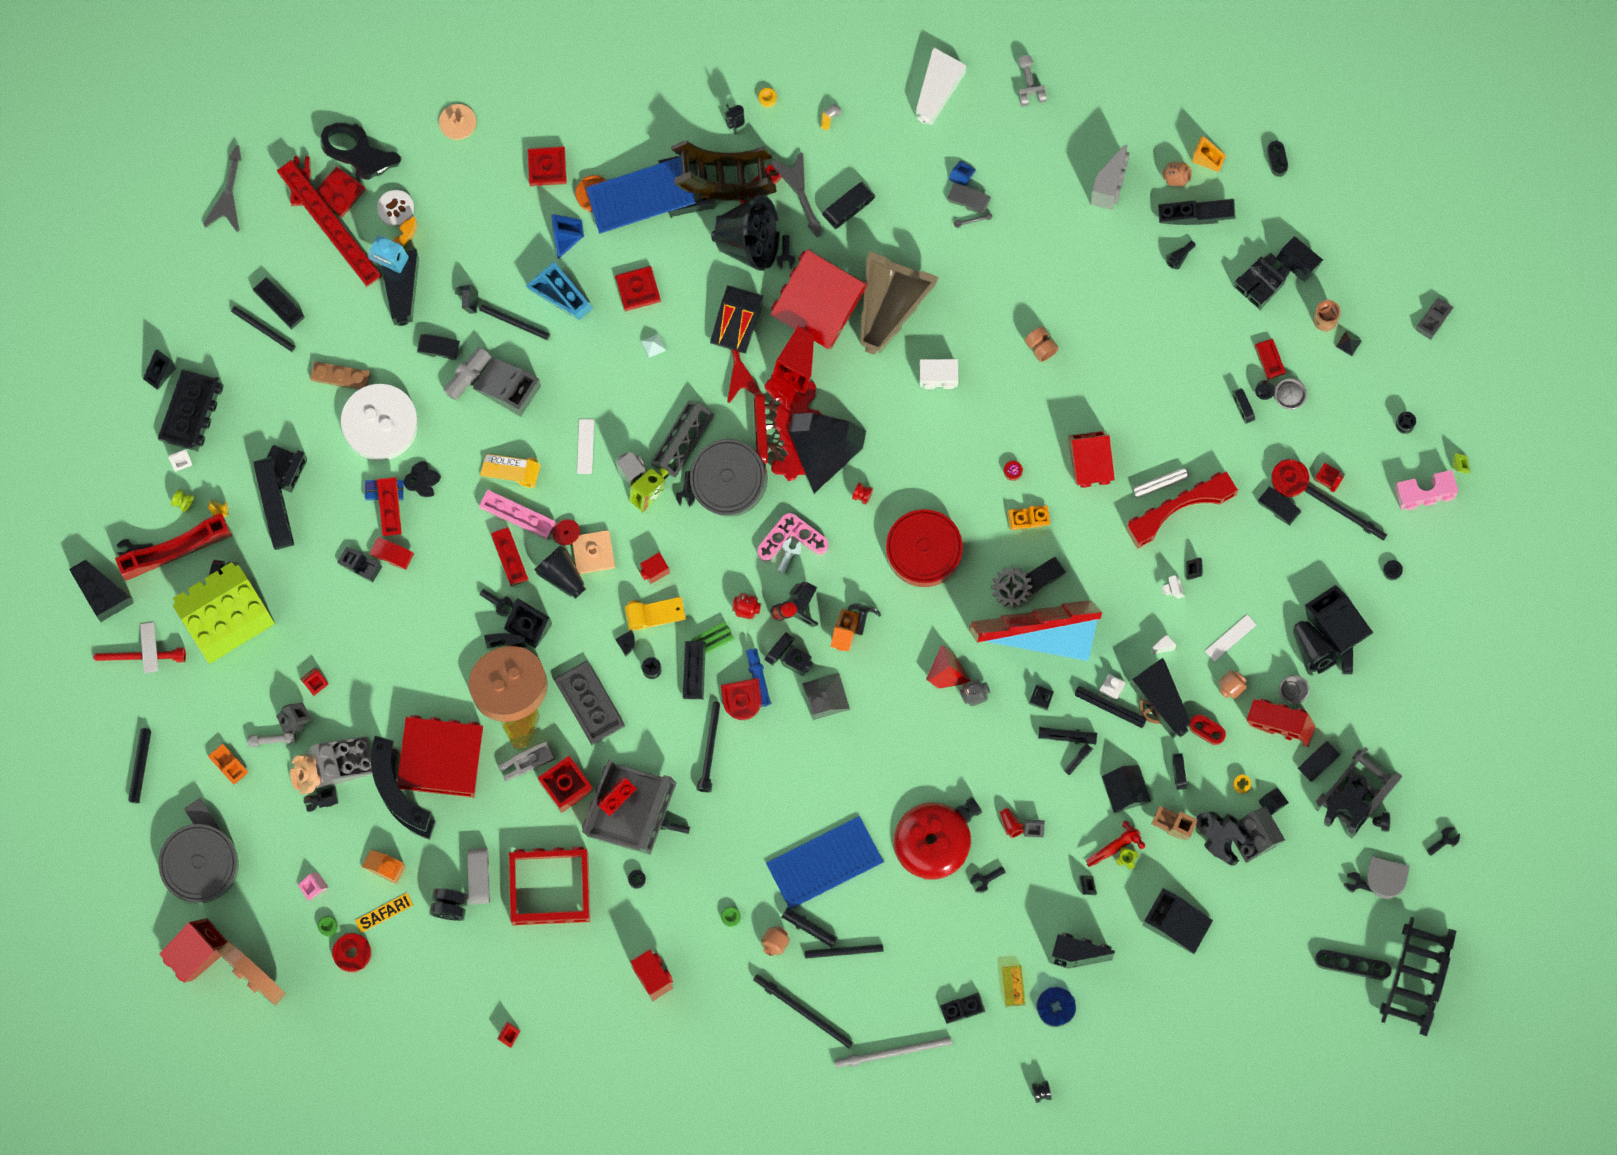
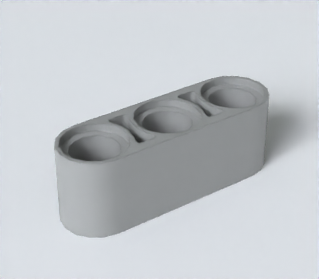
M488 848L468 849L470 905L490 904Z

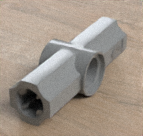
M478 347L466 362L464 361L455 371V376L443 391L451 399L457 400L468 386H472L476 382L480 371L490 361L491 355L483 348Z

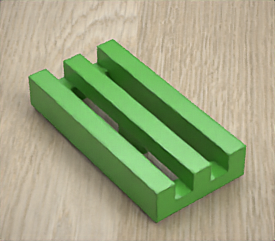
M723 622L692 638L691 641H700L724 628L722 632L704 640L707 645L726 634L728 635V637L707 647L705 652L707 654L734 640V637L726 622Z

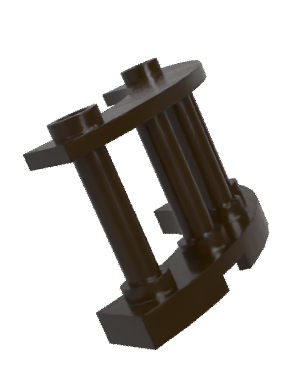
M687 140L671 146V150L681 156L683 172L682 175L674 178L675 185L690 194L693 191L699 193L702 198L735 201L743 200L742 197L766 196L777 192L776 185L766 178L765 160L773 158V155L764 146L737 153L708 151L691 144ZM689 160L696 162L697 176L690 171ZM757 163L759 180L746 183L744 165ZM704 165L716 166L717 183L705 180ZM723 166H737L738 184H725Z

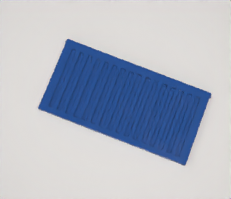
M681 157L586 187L599 234L694 204L693 193L690 194L675 185L674 178L683 174Z
M858 816L767 862L766 865L789 909H793L884 863V860L881 858L861 817Z

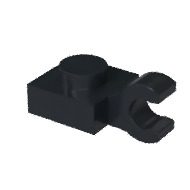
M336 787L317 791L316 795L305 796L304 803H312L306 805L307 812L314 811L318 805L319 808L338 804Z

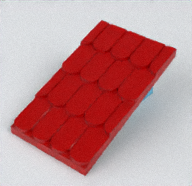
M1092 600L1062 603L1059 607L1040 608L1027 613L1001 615L1000 618L972 621L969 626V632L977 643L990 642L1089 661L1097 619H1101L1102 611Z

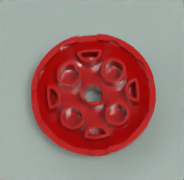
M937 802L923 803L906 812L898 822L893 838L894 851L900 864L909 873L927 880L942 879L955 873L965 863L971 849L970 829L963 816L954 808ZM930 835L937 838L933 844L927 843Z

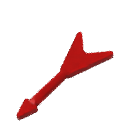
M731 350L734 366L727 403H731L742 388L748 390L753 395L754 392H761L741 362L740 354L736 350Z

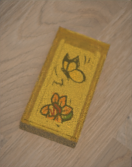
M1021 965L1002 967L1005 1006L1025 1005Z

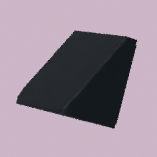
M1278 788L1265 794L1259 800L1260 805L1267 807L1271 816L1289 804Z

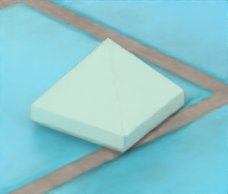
M659 334L641 341L648 358L666 351Z

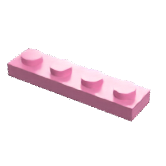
M487 490L479 505L480 509L547 540L556 525V521Z

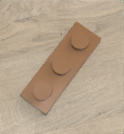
M314 361L310 379L312 382L360 390L368 386L370 371Z

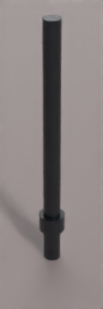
M1308 485L1304 491L1364 528L1363 531L1366 533H1372L1383 541L1388 534L1376 528L1374 523L1365 521Z
M758 974L753 978V981L762 986L769 995L773 994L847 1048H850L854 1043L779 990L772 981L768 982Z

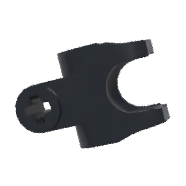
M1357 774L1350 777L1344 792L1334 789L1328 801L1324 825L1330 827L1336 817L1347 815L1352 819L1349 826V835L1355 837L1359 829L1366 822L1372 807V803L1365 800L1368 794V784L1364 776Z
M1211 811L1201 813L1196 818L1198 820L1196 827L1208 837L1204 844L1205 848L1215 857L1231 866L1239 862L1238 857L1231 848L1233 840L1237 839L1246 846L1252 845L1254 842L1253 837L1245 826L1230 814H1226L1222 818L1218 813Z

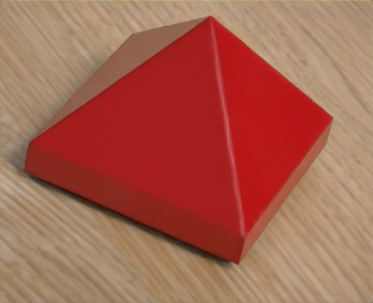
M506 1022L497 1040L511 1048L520 1030Z

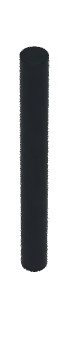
M482 304L479 311L540 338L548 340L550 337V333Z
M234 306L231 312L289 351L293 352L296 346L238 307Z
M883 944L808 950L805 951V959L884 952Z

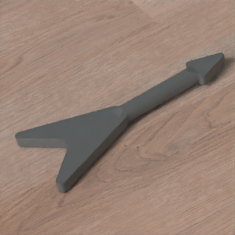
M236 145L229 156L231 164L225 191L203 223L204 227H208L221 217H226L235 231L239 232L232 193L238 162L242 160L240 147Z
M801 152L798 155L793 168H788L773 159L770 164L792 190L798 194L809 221L808 227L816 237H819L820 221H816L804 192L803 153Z

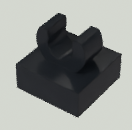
M1036 685L1029 704L1047 711L1054 691Z

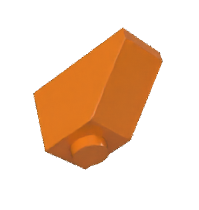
M841 609L830 647L840 651L850 650L860 613Z
M370 850L362 865V868L394 884H397L406 868L402 862L374 850Z

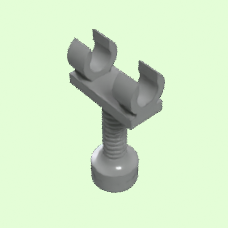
M1027 55L1018 58L1019 68H1023L1027 84L1026 89L1019 90L1021 106L1028 105V95L1038 94L1039 103L1046 102L1047 97L1044 85L1034 87L1030 68L1033 65L1032 56Z

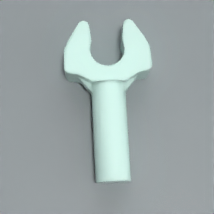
M791 538L782 545V549L785 550V556L778 569V572L785 574L791 558L795 555L799 556L801 553L800 542H798L795 549L789 548Z

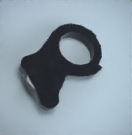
M334 123L329 126L327 125L321 133L320 144L323 152L332 159L354 166L356 168L355 177L359 182L362 178L370 180L374 176H380L389 168L397 167L401 162V156L396 152H385L370 147L366 132L356 123L354 125ZM337 133L347 134L355 140L356 146L350 150H340L331 145L329 138Z

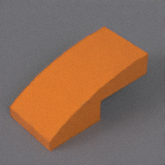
M221 744L208 756L233 785L248 773L224 744Z

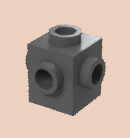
M303 702L288 704L282 707V711L276 715L284 733L289 731L293 733L299 732L311 720Z

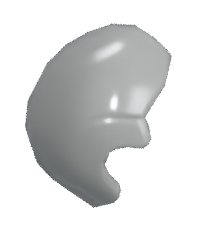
M1299 675L1287 676L1279 684L1280 697L1288 704L1302 703L1309 695L1310 687L1308 682Z

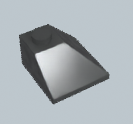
M839 673L802 683L813 720L850 710Z

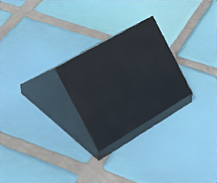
M517 598L504 629L511 634L523 636L527 644L537 648L552 626L550 617Z
M1139 765L1121 766L1102 776L1114 813L1151 802Z

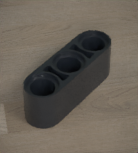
M860 182L823 212L822 216L834 229H837L874 200L875 194L864 182Z

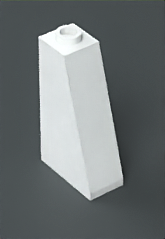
M936 48L932 50L916 109L917 119L921 123H928L931 126L966 73L965 64Z

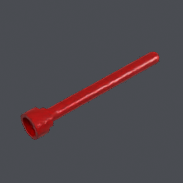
M176 647L172 651L157 652V659H172L177 663H183L186 661L185 647ZM142 652L95 653L93 659L95 661L143 660Z

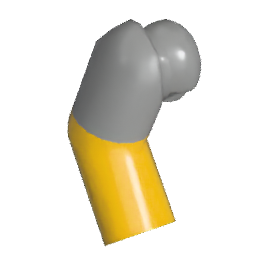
M833 104L822 113L821 129H830L831 118L834 115L838 116L841 114V107Z

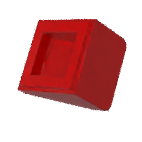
M313 668L300 678L301 682L313 696L329 685L316 668Z

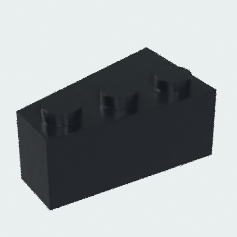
M86 559L69 569L100 622L134 603L125 592Z

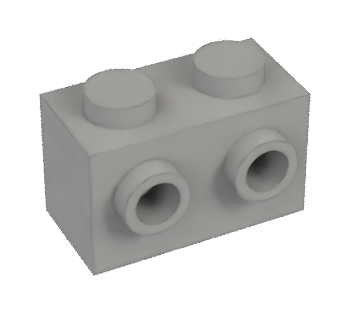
M632 451L628 454H622L616 462L618 474L630 489L646 473L643 460L639 455L635 456Z

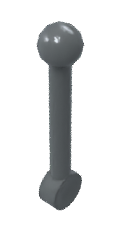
M987 213L985 216L964 221L956 220L954 226L960 228L964 224L985 219L991 220L992 214Z

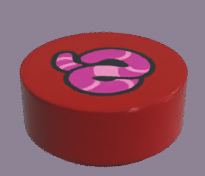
M1009 461L1005 464L1004 476L1008 480L1015 481L1022 476L1023 467L1019 462Z

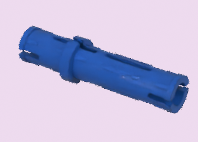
M754 648V651L753 649L747 650L746 654L750 666L748 668L749 673L752 674L753 679L758 678L760 682L761 707L763 705L764 707L769 706L772 703L763 674L764 666L760 662L758 649Z

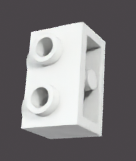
M958 359L920 360V387L925 389H935V387L953 389L958 387Z

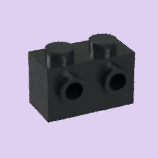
M1295 236L1281 249L1276 257L1283 266L1285 265L1303 282H1306L1317 271L1323 261L1320 256Z

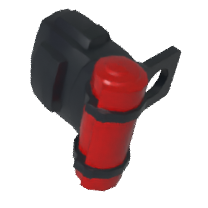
M808 582L796 583L790 590V598L786 602L772 606L770 609L771 617L778 621L795 617L810 627L817 626L818 622L804 614L817 587Z

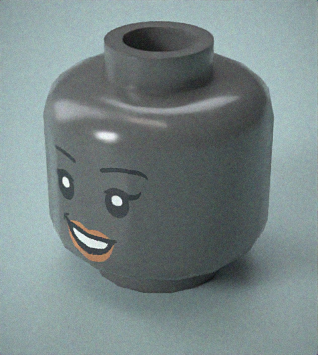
M976 678L964 683L960 693L965 704L976 706L988 700L987 694L990 693L987 682L983 683L981 679Z

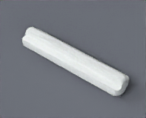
M1185 468L1176 470L1135 486L1133 491L1136 497L1143 496L1186 479L1188 477Z

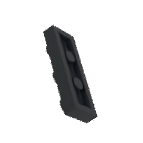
M267 277L252 289L291 330L305 318L304 314Z
M685 641L683 699L703 700L706 652V642Z

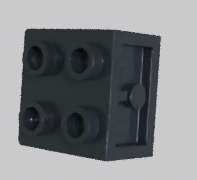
M272 445L267 458L273 456L281 489L292 493L308 459L302 451L298 450L295 454Z

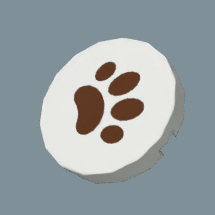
M388 191L378 200V216L386 225L399 227L403 221L413 217V200L404 191Z

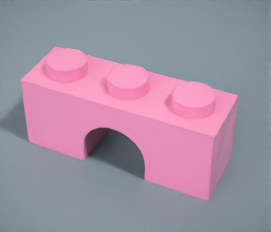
M1453 470L1434 474L1431 479L1433 489L1429 491L1420 489L1416 479L1398 482L1395 486V492L1400 509L1413 510L1418 505L1425 504V506H1430L1439 500L1444 502L1453 500L1458 493Z

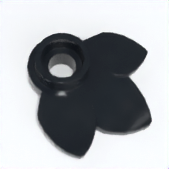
M418 462L412 467L411 473L405 476L404 486L409 491H416L422 497L434 496L432 486L440 481L441 475L434 470H428L427 462ZM414 479L417 483H412L410 480Z

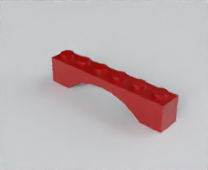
M1227 471L1222 474L1221 472L1214 474L1211 480L1207 482L1201 481L1194 486L1195 488L1190 491H1182L1174 500L1167 499L1161 504L1162 506L1157 509L1153 507L1147 510L1145 515L1140 518L1136 516L1130 519L1126 531L1136 548L1138 549L1153 541L1163 522L1179 509L1198 503L1220 505L1237 496L1238 489Z
M220 513L202 521L196 527L176 538L152 547L130 551L116 557L115 561L122 577L127 581L227 539L232 535L225 518Z

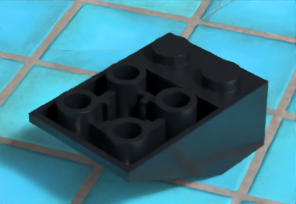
M1336 585L1305 605L1307 619L1342 654L1373 634V631L1347 595Z
M1162 888L1142 926L1195 954L1213 920L1181 897Z
M1062 933V935H1057L1050 964L1070 969L1111 961L1115 950H1111L1112 947L1106 944L1098 946L1092 944L1093 941L1085 938L1077 940L1071 934Z

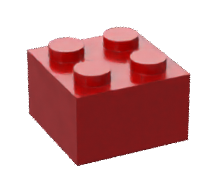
M567 756L537 778L539 784L561 813L593 791L592 786L570 756Z
M649 949L630 961L633 971L652 1001L673 989L671 984L674 982L667 968L665 970L662 969V960L657 952L653 954Z

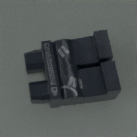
M1269 253L1264 258L1261 256L1242 276L1235 280L1233 286L1245 298L1248 296V300L1259 310L1284 286L1286 278L1290 274V269L1285 265H1282L1278 270L1273 267L1277 262V258L1272 253Z

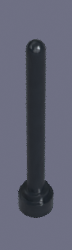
M715 701L712 705L702 778L697 781L696 787L697 791L705 793L712 792L713 785L710 779L720 711V703L718 701Z

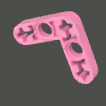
M788 513L779 520L759 545L758 557L763 561H770L790 536L814 553L821 555L828 550V540L796 515ZM791 519H793V524H794V525H793V526H792V525H789V526L786 528V532H785V531L783 530V529L785 528V526H786V521H785V520L790 521ZM803 529L810 532V536L806 539L801 538L799 535ZM775 533H781L783 540L776 542L772 536ZM814 535L816 536L814 537V540L818 543H821L822 541L824 548L819 547L817 549L816 543L814 541H812L811 544H809ZM771 543L773 546L769 550L770 555H763L762 549L767 550Z

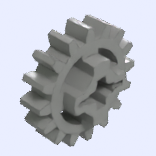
M1011 566L1010 571H1007L1004 567V573L997 572L998 579H992L996 583L991 585V589L996 590L992 595L993 597L998 596L997 603L1003 601V607H1006L1007 604H1010L1011 609H1013L1014 604L1021 607L1020 602L1027 603L1025 597L1032 596L1028 592V590L1033 589L1032 585H1028L1032 580L1031 578L1026 579L1027 572L1021 574V568L1014 571V567ZM1008 576V579L1005 582H1001L1005 577ZM1016 576L1020 577L1024 583H1019L1016 580ZM1013 581L1015 587L1017 588H1014L1011 594L1009 588L1007 587H1010ZM1000 591L1005 592L1008 595V599L1004 598ZM1020 592H1023V594H1022L1019 598L1016 599V596H1017Z

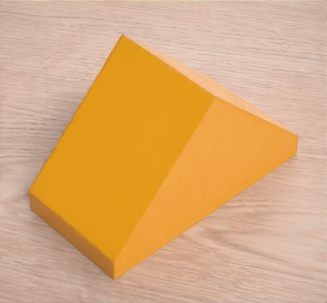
M1201 136L1192 162L1219 172L1226 155L1208 139Z

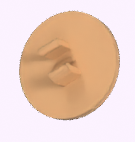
M454 104L443 110L439 118V126L445 136L460 140L472 134L476 127V117L469 107L462 104Z

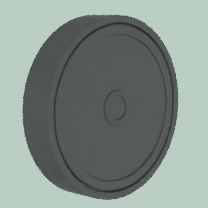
M723 439L707 445L696 456L690 471V484L695 498L704 508L720 516L733 517L749 512L760 502L767 487L768 474L762 457L751 446L738 440Z
M192 824L178 829L165 841L160 851L158 866L164 885L173 895L191 903H207L220 898L231 888L238 874L239 858L233 842L223 832L209 825Z

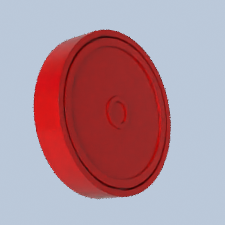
M928 509L911 511L900 517L888 533L886 557L889 566L898 578L910 585L917 587L939 585L956 572L961 562L963 542L960 531L950 518L940 512Z

